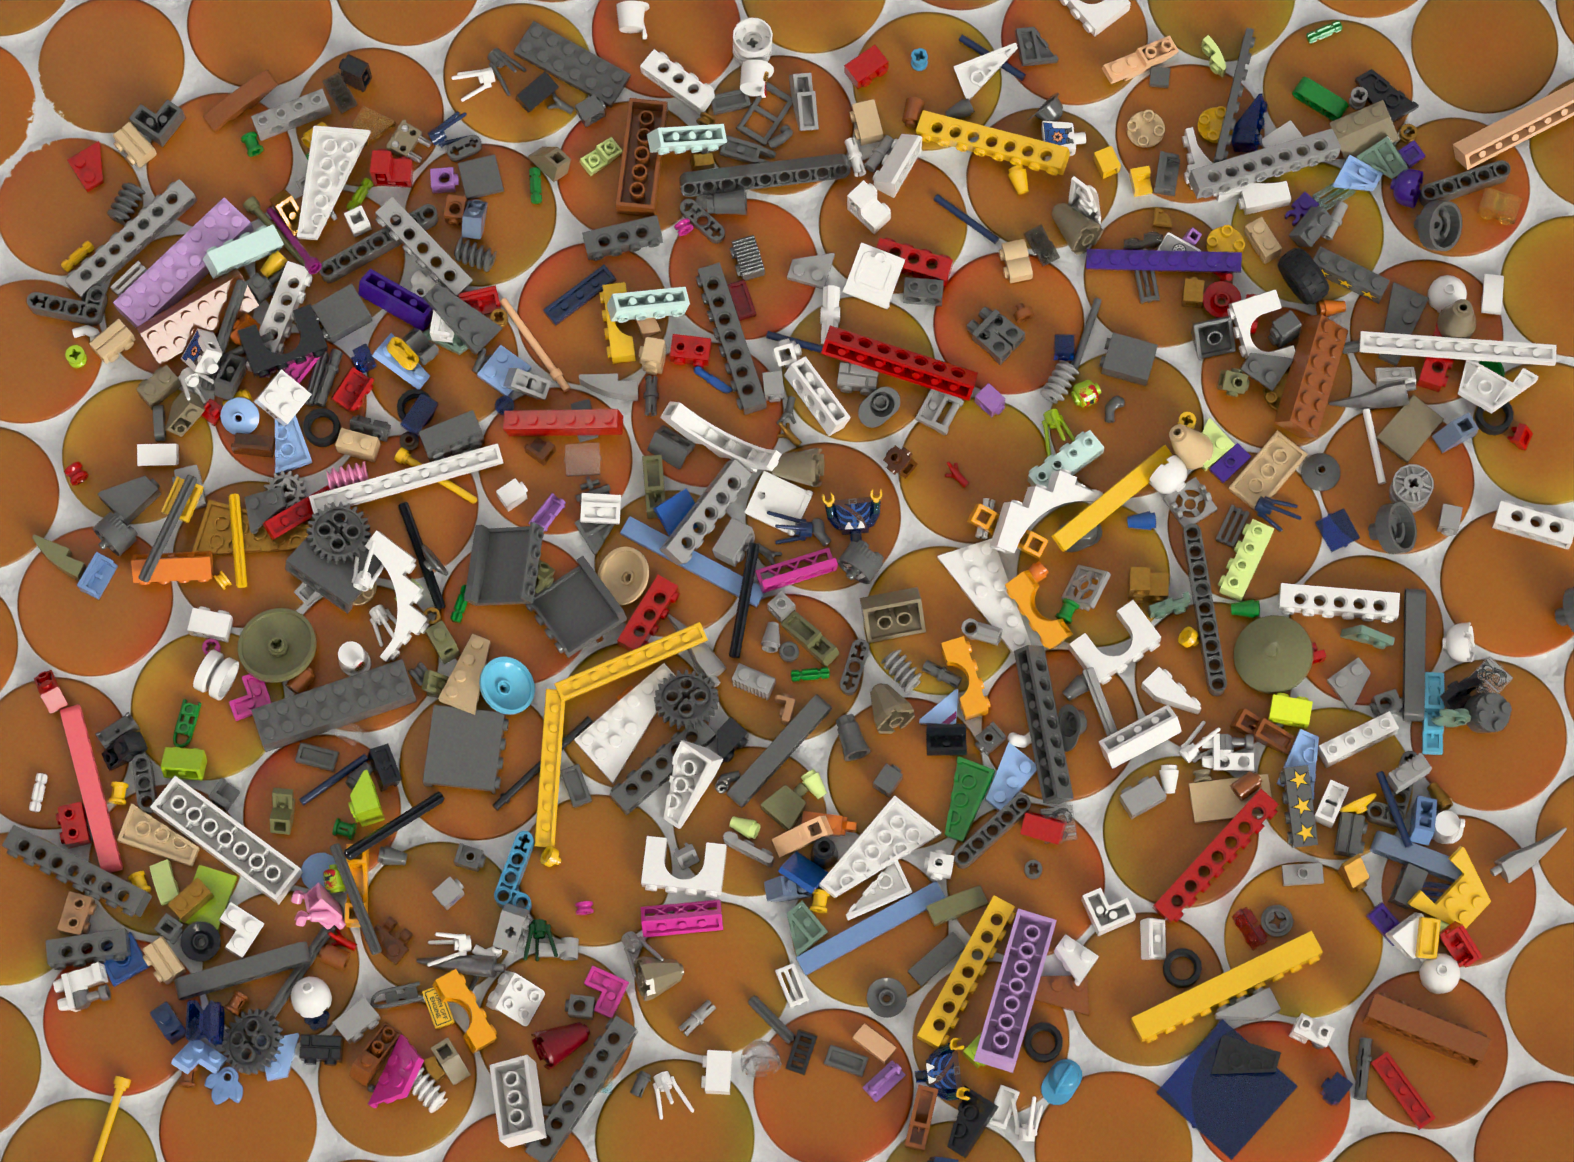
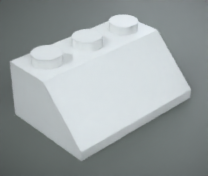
M901 134L899 139L896 138L891 146V153L885 155L881 170H877L872 180H874V187L892 198L896 196L922 151V137L919 135Z

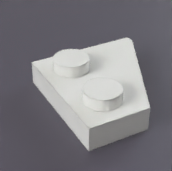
M1066 934L1054 950L1057 958L1062 961L1067 972L1070 971L1075 978L1074 983L1077 986L1081 984L1099 957Z

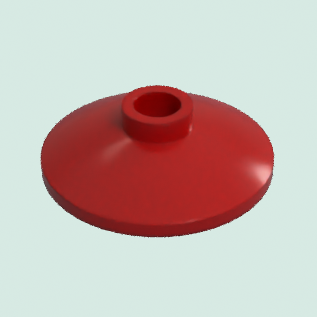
M1226 281L1212 283L1203 294L1205 310L1216 318L1229 316L1227 309H1229L1228 304L1241 300V294L1236 286ZM1218 300H1224L1225 304L1220 305Z

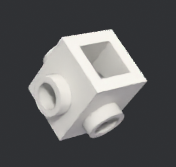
M789 338L778 341V345L773 348V357L775 362H778L779 367L785 365V368L789 367L792 363L798 361L800 355H802L800 345L796 344L795 340L790 341ZM787 348L790 349L791 355L786 354L785 350Z
M942 850L930 852V858L926 857L924 869H928L927 875L931 876L930 878L934 880L951 879L954 856L947 855V852Z

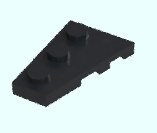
M1372 69L1355 78L1358 87H1363L1367 90V100L1371 105L1382 100L1384 101L1392 122L1399 120L1419 107L1416 102L1409 100L1405 97L1404 93L1397 91L1387 80Z
M1222 1035L1211 1074L1276 1072L1281 1052Z
M971 1089L964 1092V1096L970 1097L968 1101L962 1100L959 1103V1113L956 1122L953 1124L947 1146L965 1159L998 1109L996 1104Z

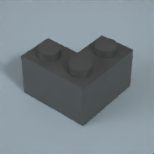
M168 99L156 114L140 104L129 118L130 122L139 132L162 147L186 119L183 110Z

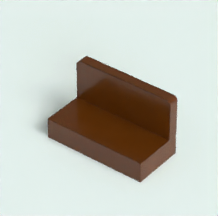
M236 433L235 441L231 444V448L234 454L273 457L275 438L272 436Z

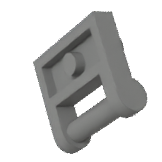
M931 389L915 420L942 435H947L948 427L964 401L961 398ZM947 401H949L952 405L942 424H940L937 420Z

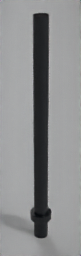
M587 716L562 739V750L593 722L590 717ZM540 761L505 794L499 795L500 798L492 805L497 811L505 803L511 802L510 799L540 772Z

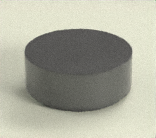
M785 642L780 646L779 655L783 661L793 662L799 656V648L793 642Z

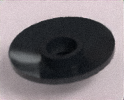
M203 921L194 922L183 931L181 948L189 959L197 962L207 961L213 958L219 951L221 944L220 934L212 924ZM200 939H205L203 946L199 945Z

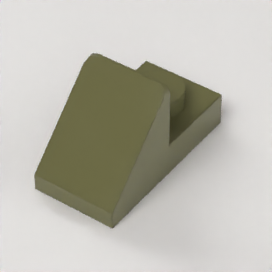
M426 670L422 690L427 691V696L439 698L449 677Z

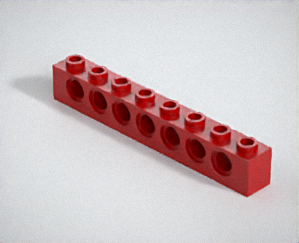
M831 325L829 326L821 354L968 401L972 395L978 372Z
M1260 789L1152 908L1169 924L1173 920L1177 923L1184 915L1182 910L1186 906L1191 908L1198 900L1195 896L1200 891L1204 893L1211 886L1209 881L1213 877L1217 879L1223 873L1224 869L1222 867L1226 862L1231 864L1238 856L1236 854L1237 850L1240 847L1244 850L1251 842L1249 837L1253 833L1257 835L1265 827L1262 823L1267 818L1271 820L1277 814L1276 808L1279 804L1265 791ZM1259 809L1262 812V817L1259 819L1253 817L1252 810ZM1246 824L1249 827V832H1240L1238 826ZM1232 838L1236 843L1235 847H1227L1225 840ZM1212 854H1221L1222 861L1214 862ZM1201 867L1208 869L1209 875L1207 877L1200 876L1198 869ZM1185 883H1194L1195 891H1187ZM1179 897L1182 900V905L1174 906L1171 899Z

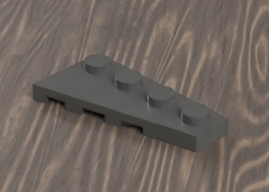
M1393 282L1384 333L1412 335L1429 298ZM1379 354V359L1397 366L1402 355Z
M436 284L422 297L474 355L502 329L501 326L439 284Z

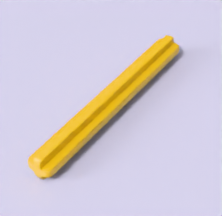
M235 493L229 495L235 579L237 588L247 587L240 496Z

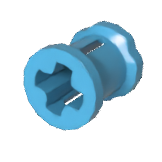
M922 48L913 50L911 53V66L916 71H922L928 65V54Z

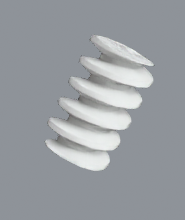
M420 1068L411 1087L413 1089L412 1094L414 1096L419 1094L418 1100H425L423 1106L429 1107L428 1111L434 1113L448 1098L444 1099L445 1091L438 1093L441 1086L433 1087L435 1080L433 1079L428 1082L427 1079L430 1074L428 1073L423 1076L424 1068Z

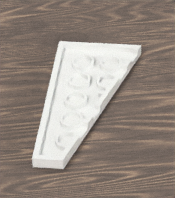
M325 126L313 127L297 232L299 239L318 240L371 133L369 130Z
M992 538L937 556L940 563L948 570L951 577L956 580L962 591L986 618L989 625L1003 629L1001 640L1012 654L1019 648L1031 645L1016 601L1011 599L1006 592L1005 584L1009 581L998 551L990 547Z
M665 663L574 739L576 744L612 784L615 783L620 771L624 768L651 720L658 712L655 710L654 697H656L655 690H659V683L664 684L663 678L670 680V673L674 675Z
M894 795L820 882L819 886L836 898L941 835V832Z

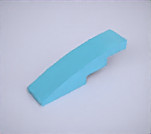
M1425 672L1422 754L1442 755L1444 726L1434 724L1431 718L1441 716L1439 710L1445 709L1444 702L1440 697L1444 693V673Z

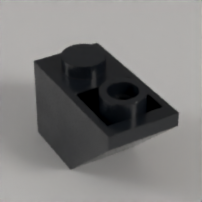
M732 717L717 731L718 755L723 758L721 765L724 762H730L735 756L734 752L738 748L742 749L749 741L747 739L749 737L748 732Z
M139 731L121 735L101 754L109 771H112L131 762L136 755L143 754L148 747Z

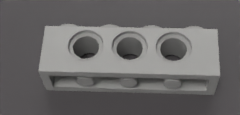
M320 89L253 115L251 118L260 141L332 113L324 91Z

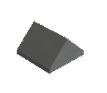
M1230 316L1193 323L1191 335L1198 359L1236 351L1233 324Z

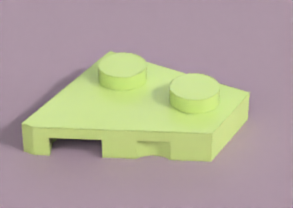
M1211 418L1207 420L1202 432L1213 443L1212 457L1202 466L1204 471L1213 466L1235 445Z

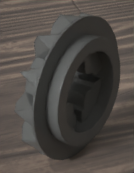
M1272 905L1262 913L1261 926L1265 933L1272 937H1282L1291 930L1293 917L1286 907ZM1274 913L1278 919L1283 920L1279 924V929L1276 927V924L1270 923L1274 920Z

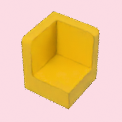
M1112 146L1094 152L1093 160L1102 179L1120 172L1121 164Z
M1149 166L1130 169L1129 177L1134 197L1152 194L1153 192Z

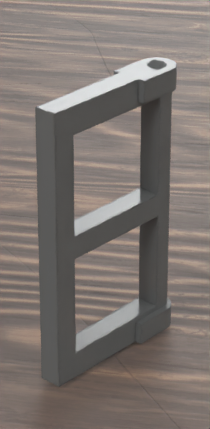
M768 82L766 84L767 91L787 102L779 116L775 117L758 106L762 99L760 95L756 97L736 127L739 132L763 146H766L768 140L793 104L792 97ZM754 111L774 123L764 138L744 126Z

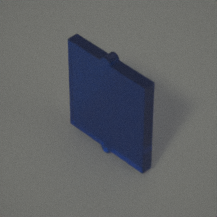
M1344 508L1333 514L1328 513L1327 517L1315 522L1331 553L1342 547L1346 548L1348 544L1360 539Z

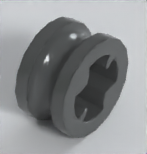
M1030 860L1026 863L1024 873L1027 878L1037 879L1041 876L1042 865L1039 861ZM1030 865L1032 867L1033 865L1037 866V874L1035 872L1033 874L1029 873Z

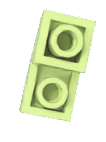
M1207 35L1202 41V51L1210 57L1209 65L1212 72L1224 77L1226 64L1223 55L1216 43Z
M610 137L598 144L594 151L580 158L579 163L592 176L622 154L623 150Z
M168 859L149 866L162 906L168 904L179 894L178 884L174 879L171 863Z

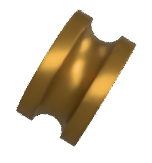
M701 112L700 118L696 120L699 125H711L716 122L712 116L705 112Z
M1412 124L1403 125L1399 131L1400 139L1406 143L1412 142L1417 136V128ZM1407 129L1410 130V133L1413 132L1410 137L1404 134Z
M495 309L491 313L490 319L502 328L507 325L508 315L505 310ZM498 315L500 317V315H503V321L500 322L499 320V322H496L495 316Z
M429 607L423 612V614L428 618L429 613H432L433 615L437 614V616H435L436 620L429 621L428 624H430V626H433L434 624L441 621V615L438 609L434 607Z

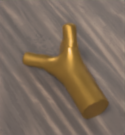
M779 422L778 425L784 434H778L777 437L786 438L796 447H799L802 441L791 431L790 423H786L785 427L782 422Z

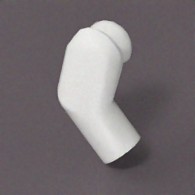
M90 325L72 329L74 338L86 335L90 337V341L100 333L98 329Z
M1012 732L1007 737L1010 744L1015 747L1025 748L1032 743L1030 732L1025 736Z
M476 944L472 953L475 955L497 956L499 958L502 955V949L494 946L484 949Z

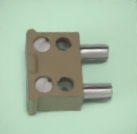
M402 120L388 142L387 150L399 157H407L420 163L422 157L413 153V150L418 142L426 147H430L432 142L422 137V131L406 123V120Z

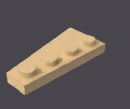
M475 634L471 635L439 696L440 702L475 715L480 695L479 679L482 669L487 663L491 645L490 640Z
M131 803L117 841L193 867L199 847Z

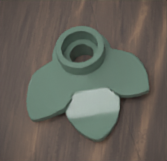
M1440 709L1441 716L1431 718L1434 724L1445 727H1458L1466 725L1467 722L1471 721V715L1467 709Z

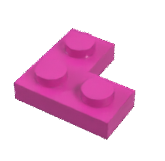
M250 674L242 676L248 695L229 701L236 721L253 716L252 709L272 703L265 681L258 680Z
M592 965L584 985L601 992L594 1012L613 1019L629 982Z

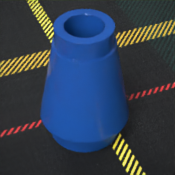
M1150 511L1127 517L1128 528L1143 530L1156 528L1155 512L1150 513Z

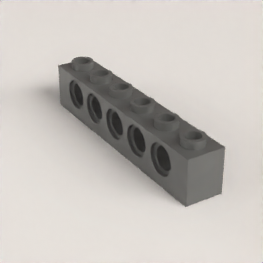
M704 720L703 726L697 723L696 729L689 725L688 730L675 733L671 737L672 741L670 743L660 746L656 750L657 754L655 756L646 758L641 763L642 767L640 769L631 771L626 776V781L622 784H616L611 789V799L626 816L670 779L673 772L672 760L674 756L671 752L674 748H678L681 740L687 741L688 736L695 735L697 740L693 744L707 747L716 739L715 732ZM659 761L667 762V766L663 769L658 768L656 765ZM644 774H651L653 776L648 782L641 779ZM629 787L637 788V792L633 795L628 794L626 791Z

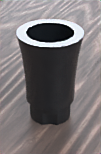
M827 837L818 839L810 853L811 861L823 869L834 866L838 860V851L833 841ZM822 849L828 850L827 852H821Z

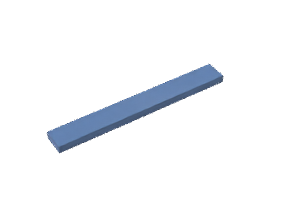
M629 516L620 534L671 561L659 550L669 537ZM694 550L691 553L692 558L686 564L678 565L739 598L743 576ZM754 582L749 604L757 607L765 593L762 594L760 585Z
M937 881L804 952L797 956L796 960L806 976L926 911V906L946 897Z

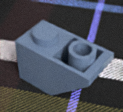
M477 199L468 201L462 216V237L481 239L485 226L487 202Z
M1468 412L1451 421L1434 434L1432 438L1441 453H1444L1476 436L1479 428Z
M779 876L764 882L767 901L784 902L812 897L811 893L785 876Z

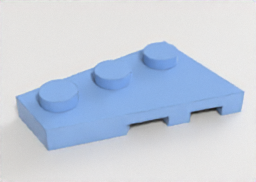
M390 333L372 356L420 390L430 375L419 363L413 370H407L395 360L386 348L391 338L395 337Z
M1300 729L1283 768L1308 765L1312 799L1314 800L1319 737ZM1278 778L1276 784L1284 787V784H1281L1280 778Z

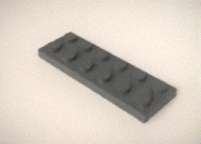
M535 21L532 22L514 50L516 56L589 96L595 94L597 99L601 98L604 104L611 108L631 78V74Z

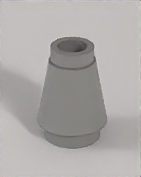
M768 622L761 641L762 650L765 652L775 653L780 648L779 624L776 622Z

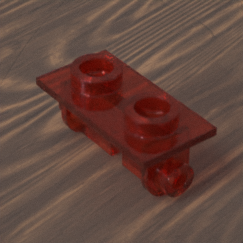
M1247 907L1241 908L1232 916L1235 925L1240 929L1246 943L1250 945L1252 950L1268 942L1266 939L1268 936L1259 925L1254 928L1253 924L1258 921L1251 909L1248 910Z

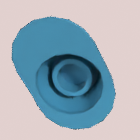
M1069 1059L1057 1061L1052 1066L1041 1086V1093L1048 1103L1062 1105L1069 1101L1082 1080L1080 1066Z

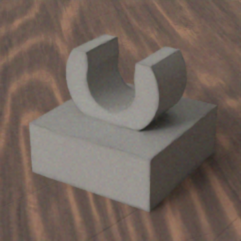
M685 843V847L680 850L675 848L674 855L682 870L700 861L692 844Z

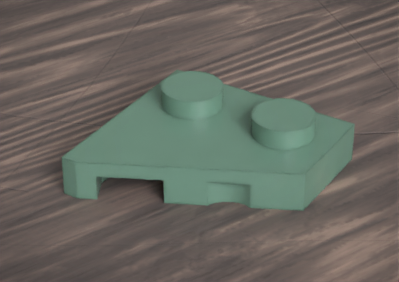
M1189 591L1182 593V598L1173 600L1171 597L1150 605L1148 608L1149 617L1161 619L1169 613H1184L1185 609H1188L1191 599Z
M1364 625L1342 629L1340 635L1342 638L1370 644L1379 649L1392 646L1395 640L1392 636Z
M803 901L787 912L797 956L801 955L828 933Z

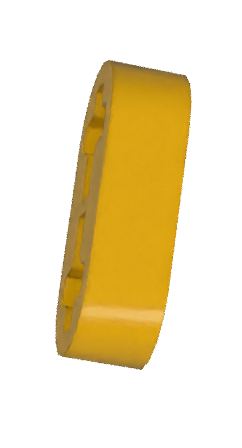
M398 337L391 338L386 347L387 351L403 368L413 370L419 362L417 354L402 339Z

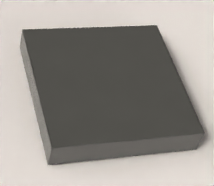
M495 154L458 163L467 200L504 192Z

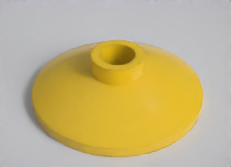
M1373 793L1342 807L1339 811L1346 813L1356 812L1359 815L1368 810L1366 806L1377 795Z

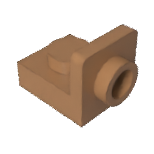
M782 693L781 695H776L775 701L778 704L785 705V707H781L779 718H782L783 725H788L792 720L796 701L793 699V696Z

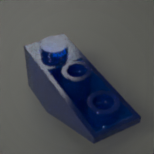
M1259 93L1234 126L1231 141L1234 152H1254L1258 150V145L1262 143V135L1260 133L1261 129H1264L1265 126L1263 115L1267 112V101H1264L1263 94Z

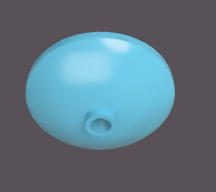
M498 657L491 660L482 669L479 679L480 690L485 701L494 710L512 715L524 711L531 704L535 694V684L531 673L521 662L510 657Z

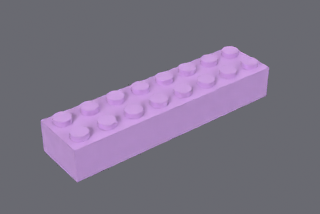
M223 198L113 302L117 311L136 328L175 305L209 273L203 261L207 253L206 251L213 246L221 247L224 242L230 239L234 241L240 239L239 237L246 232L251 233L254 231L251 222L227 199Z
M1017 910L974 1061L1013 1073L1057 920L1025 910Z

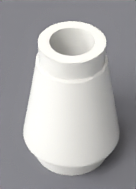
M1161 765L1159 772L1162 788L1165 794H1175L1179 774L1177 765Z

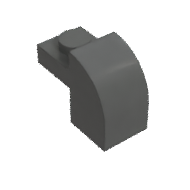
M413 328L402 338L417 354L422 365H426L435 358L440 350L436 344L430 342L422 331L417 328Z

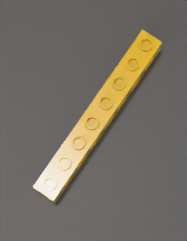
M925 110L922 111L916 128V133L922 137L923 142L929 143L933 141L942 147L952 146L961 152L971 151L981 157L987 155L996 161H1010L1015 166L1025 165L1032 170L1039 171L1041 169L1055 176L1057 174H1064L1070 156L1068 147ZM936 128H942L941 132L934 133ZM954 133H960L958 137H952ZM978 137L976 142H970L971 138ZM990 142H996V143H997V144H996L995 146H993V147H989V146H988V144H989ZM1008 147H1015L1011 152L1006 151ZM1027 151L1033 152L1031 156H1024ZM1045 156H1051V159L1048 161L1042 160Z
M995 895L992 897L921 1027L917 1039L939 1050L940 1046L944 1047L950 1037L947 1035L950 1028L954 1029L957 1025L959 1011H964L969 1002L966 998L969 993L973 994L978 986L976 982L978 976L983 977L988 967L985 965L988 958L992 959L998 949L995 947L998 940L1002 942L1007 933L1004 930L1007 923L1012 924L1016 913H1014L1015 906ZM993 917H999L1001 918L1002 923L1000 925H994L992 924L991 919ZM984 934H989L993 940L985 943L981 937ZM976 951L981 952L983 958L975 960L972 954ZM965 969H970L974 975L966 978L962 972ZM960 986L963 988L964 993L962 995H955L953 988ZM946 1004H951L955 1009L953 1012L947 1013L943 1010V1007ZM935 1022H943L945 1028L941 1031L936 1030L933 1026Z

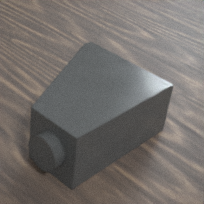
M146 476L100 491L98 496L113 513L117 511L124 518L123 523L128 526L161 493L158 489L160 485L153 478L149 480Z

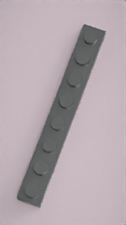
M1246 28L1213 163L1227 159L1228 151H1225V148L1230 145L1232 139L1229 131L1234 129L1236 118H1233V115L1238 112L1240 102H1237V98L1242 96L1244 89L1241 81L1246 79L1248 70L1245 69V65H1249L1252 53L1248 52L1249 48L1253 49L1256 37H1252L1254 29Z

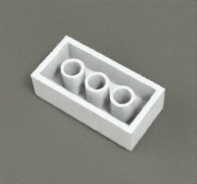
M528 1055L491 1064L490 1072L499 1141L510 1148L546 1138L536 1062Z

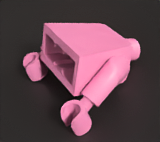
M317 883L307 893L301 890L293 892L291 902L301 904L302 900L305 899L308 912L306 913L302 910L297 912L294 919L296 925L304 926L307 920L319 922L326 929L335 926L338 930H341L346 925L341 905L320 883Z

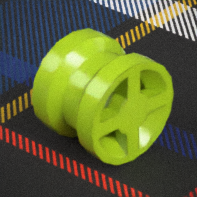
M72 345L66 350L65 356L70 366L81 368L86 364L87 356L82 347Z

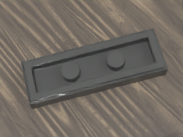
M952 932L910 968L908 973L922 987L961 953L966 945Z

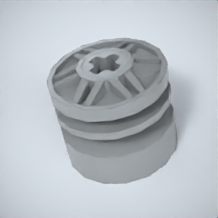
M1408 464L1401 467L1395 473L1389 488L1391 503L1403 502L1410 508L1412 513L1420 511L1426 506L1434 488V480L1431 473L1426 468L1417 464ZM1412 483L1415 484L1413 488L1409 487Z

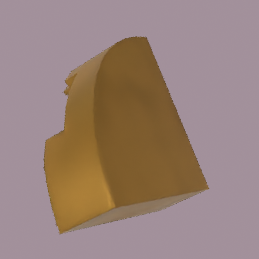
M1155 207L1153 227L1172 230L1171 218L1163 209Z

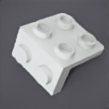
M505 970L498 978V985L495 990L489 994L486 1006L492 1010L502 1012L523 1026H528L544 998L545 992L520 975Z

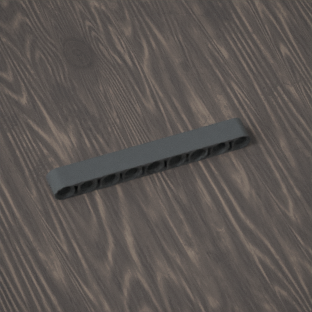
M832 154L685 172L680 176L679 182L681 193L686 197L731 192L744 188L745 190L842 179L850 174V166L846 155Z
M1191 523L1185 526L1182 541L1207 689L1211 695L1221 696L1226 689L1227 680L1201 529L1198 525ZM1193 531L1197 536L1190 538L1187 536V532ZM1197 550L1200 555L1194 557L1190 554V551ZM1201 569L1203 574L1195 575L1193 570ZM1202 587L1206 590V593L1199 594L1196 589ZM1201 606L1208 607L1209 612L1202 613L1199 608ZM1204 625H1209L1212 627L1213 630L1211 632H1206L1203 630L1202 627ZM1213 644L1216 650L1209 651L1206 649V645ZM1216 663L1219 669L1212 670L1209 664ZM1219 682L1222 684V688L1215 689L1212 683Z

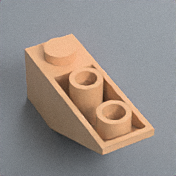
M825 815L807 821L773 838L772 841L780 858L810 845L822 837L832 835L833 831Z

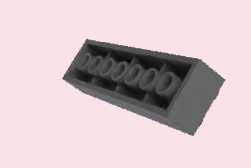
M401 659L252 709L251 711L265 751L268 752L417 702L404 661Z

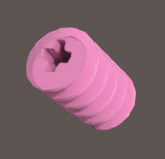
M365 461L362 462L361 468L355 463L354 469L347 464L346 470L339 466V472L334 467H332L330 474L327 471L330 490L336 489V486L340 488L344 485H351V483L369 480Z

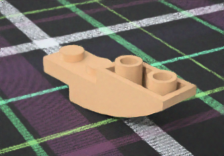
M1169 35L1138 48L1132 54L1103 65L1102 70L1110 84L1123 79L1127 81L1150 70L1151 66L1156 67L1177 54L1179 50Z

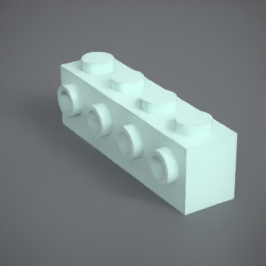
M724 124L657 128L647 134L650 153L658 152V155L670 153L669 151L680 154L686 152V150L696 153L702 151V149L712 152L719 150L721 145L727 143Z
M263 225L257 228L254 233L246 232L239 237L240 239L235 241L230 239L224 242L221 247L213 246L209 248L203 261L212 278L215 279L235 268H241L267 257L272 252L280 251L284 243L274 225L268 227Z
M686 287L612 294L607 303L611 322L618 321L620 323L634 319L642 321L653 317L655 319H661L665 316L679 317L685 314L690 305Z
M1091 430L1086 433L1083 431L1075 437L1074 442L1063 445L1059 449L1060 452L1055 456L1053 454L1048 456L1044 460L1045 463L1040 467L1038 465L1033 467L1029 471L1027 481L1031 486L1039 484L1047 487L1052 471L1066 469L1071 471V475H1075L1104 453V446Z

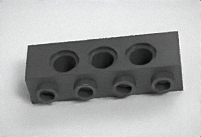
M657 215L582 232L588 260L593 261L601 260L609 255L619 256L622 252L626 251L636 252L647 246L651 248L657 247L660 243H663ZM641 232H644V233L647 234V235H646L645 237H643V238H639V237L637 236V235H638L639 233H641ZM621 237L628 238V240L625 242L618 241V239ZM603 241L609 242L605 247L599 245Z
M125 928L46 940L47 963L54 970L66 969V966L71 965L83 967L86 966V963L91 962L102 964L110 959L122 961L126 957L131 956L129 932ZM113 943L111 950L104 951L105 945ZM89 946H92V952L90 954H85V949ZM72 949L73 954L70 957H65L66 951Z

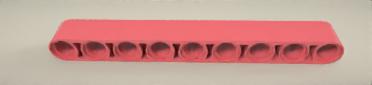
M77 704L60 709L100 868L109 873L123 870L81 706Z

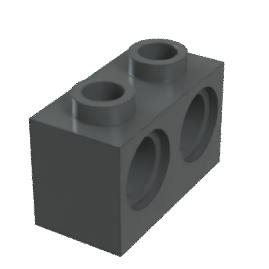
M905 277L903 303L942 306L944 280Z

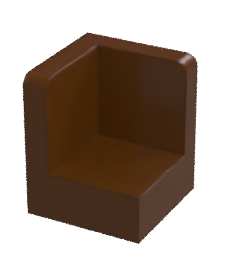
M539 437L530 446L527 444L524 447L525 452L543 466L556 452L554 444L549 441L546 443Z

